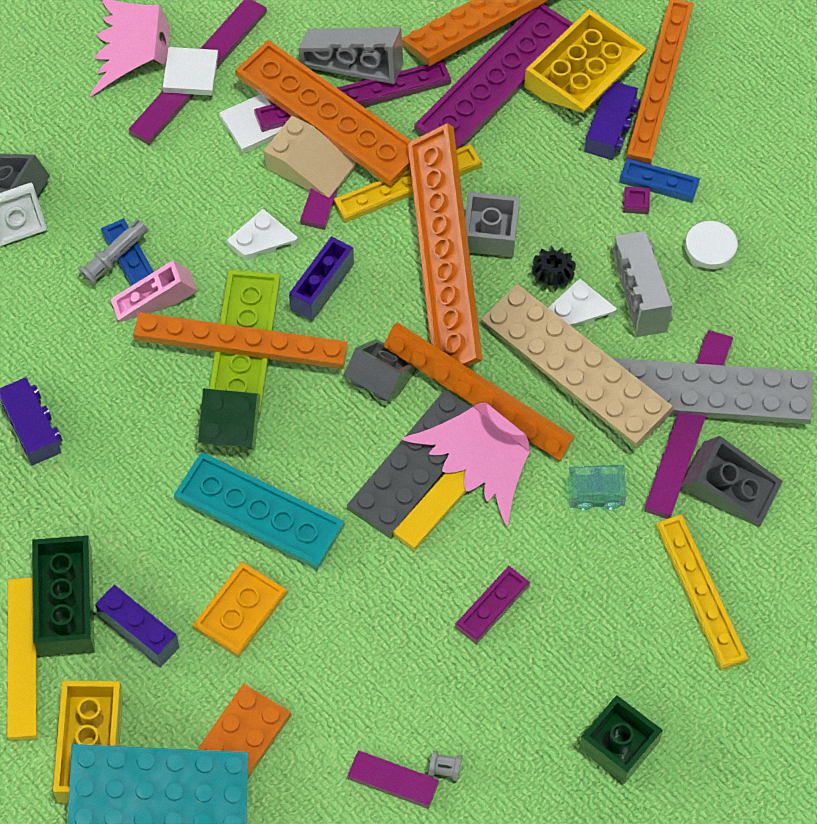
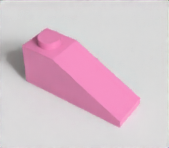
M172 260L113 297L111 302L118 321L122 322L138 317L139 312L151 313L176 305L196 293L197 288L190 270Z

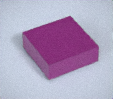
M625 186L623 213L649 214L650 188Z

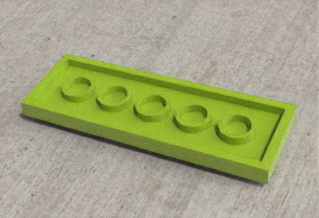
M228 269L220 324L273 331L281 280L280 274ZM215 351L209 389L260 394V416L269 359Z

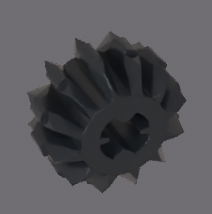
M551 245L549 251L541 249L539 255H535L531 273L535 276L536 284L543 283L544 289L548 286H553V289L556 291L558 285L566 288L568 281L573 280L576 263L572 261L571 253L564 254L563 247L557 251Z

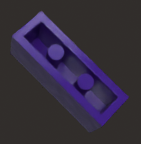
M615 82L603 94L586 136L584 152L612 161L616 151L621 152L625 138L622 136L624 132H629L633 120L630 116L632 113H637L640 99L637 98L638 88Z
M331 236L289 292L290 310L313 321L354 265V248Z
M27 377L0 388V403L31 466L60 454L59 443L63 440L58 428H52L49 423L52 417L47 406L41 407L38 401L42 398L35 384L31 386Z
M115 584L95 604L98 617L160 668L180 648L176 633Z

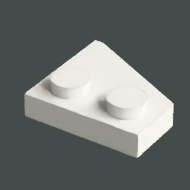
M262 209L226 241L227 246L246 261L256 258L260 254L276 252L277 247L290 244L291 247L298 244V237Z
M581 279L576 281L548 307L573 328H576L578 325L594 323L596 318L606 315L609 318L613 317L617 313L616 307Z

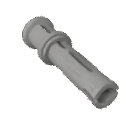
M139 219L135 220L107 248L94 253L95 257L84 267L80 266L78 268L79 272L90 284L95 286L97 284L96 280L107 270L111 271L114 266L113 263L149 232L148 228Z

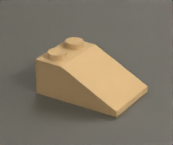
M294 116L289 118L264 149L266 169L309 191L313 189L328 198L336 189L340 188L357 166V162L341 152L314 126Z

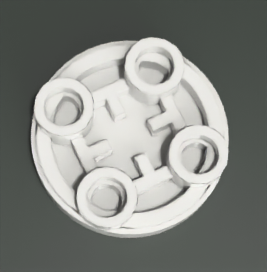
M703 221L696 224L689 230L685 242V250L690 258V263L694 267L707 269L729 267L738 247L737 237L732 229L717 221Z

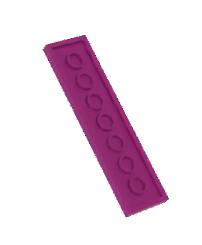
M544 4L525 13L414 124V130L423 136L448 123L454 127L456 150L463 147L524 85L526 68L573 23Z

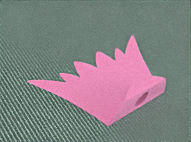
M101 0L109 12L113 14L103 19L113 26L97 34L99 39L109 44L96 54L95 59H109V61L98 70L97 73H106L94 87L89 97L124 74L153 59L166 65L170 26L160 5H142L115 0ZM160 32L164 34L161 40L159 39Z
M479 403L459 416L438 426L401 438V440L407 442L436 445L429 452L430 455L449 453L442 472L452 473L466 469L464 487L467 492L485 483L484 494L486 501H489L496 494L501 516L506 526H508L516 485L530 453L526 434L489 404Z

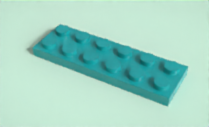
M203 452L199 454L174 493L175 500L317 570L345 526L343 520Z

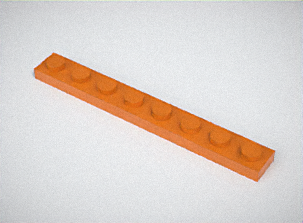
M669 0L626 159L629 158L647 164L652 162L693 10V2Z
M142 312L138 314L133 334L134 340L336 369H344L348 341Z
M397 322L392 326L383 347L474 406L479 403L489 404L526 434L528 441L559 461L565 457L575 436Z

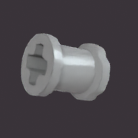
M433 750L429 776L433 777L435 774L452 777L453 781H458L462 755L451 757L438 754V751Z

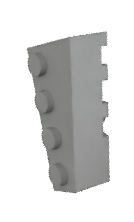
M401 27L308 29L299 46L300 62L309 69L395 84L403 66Z
M645 231L616 235L614 237L613 253L636 337L667 332L669 322L672 321L671 310L673 305L661 276L658 262H656L652 241L648 240Z

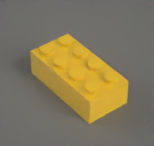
M62 681L53 793L57 803H68L72 744L120 746L123 690L120 681Z

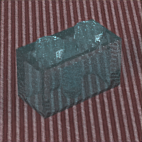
M624 465L570 466L568 473L570 508H578L580 510H588L592 507L616 509L620 506H625L627 491Z

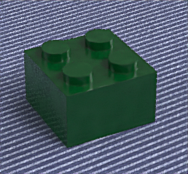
M203 388L198 443L255 448L260 394Z
M616 695L581 736L579 749L625 784L660 742L663 730Z

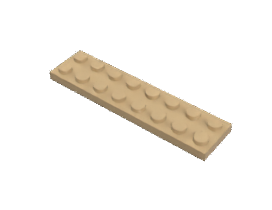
M518 284L481 318L484 326L636 448L673 412V406Z

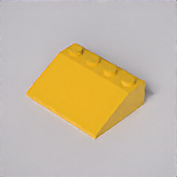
M588 9L526 68L524 87L544 101L584 113L647 51V48Z

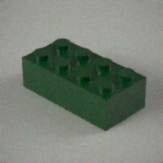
M89 536L32 539L33 644L37 655L47 656L95 652L93 561Z

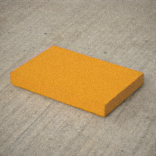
M241 562L194 622L193 629L239 658L288 594L287 589L246 563Z

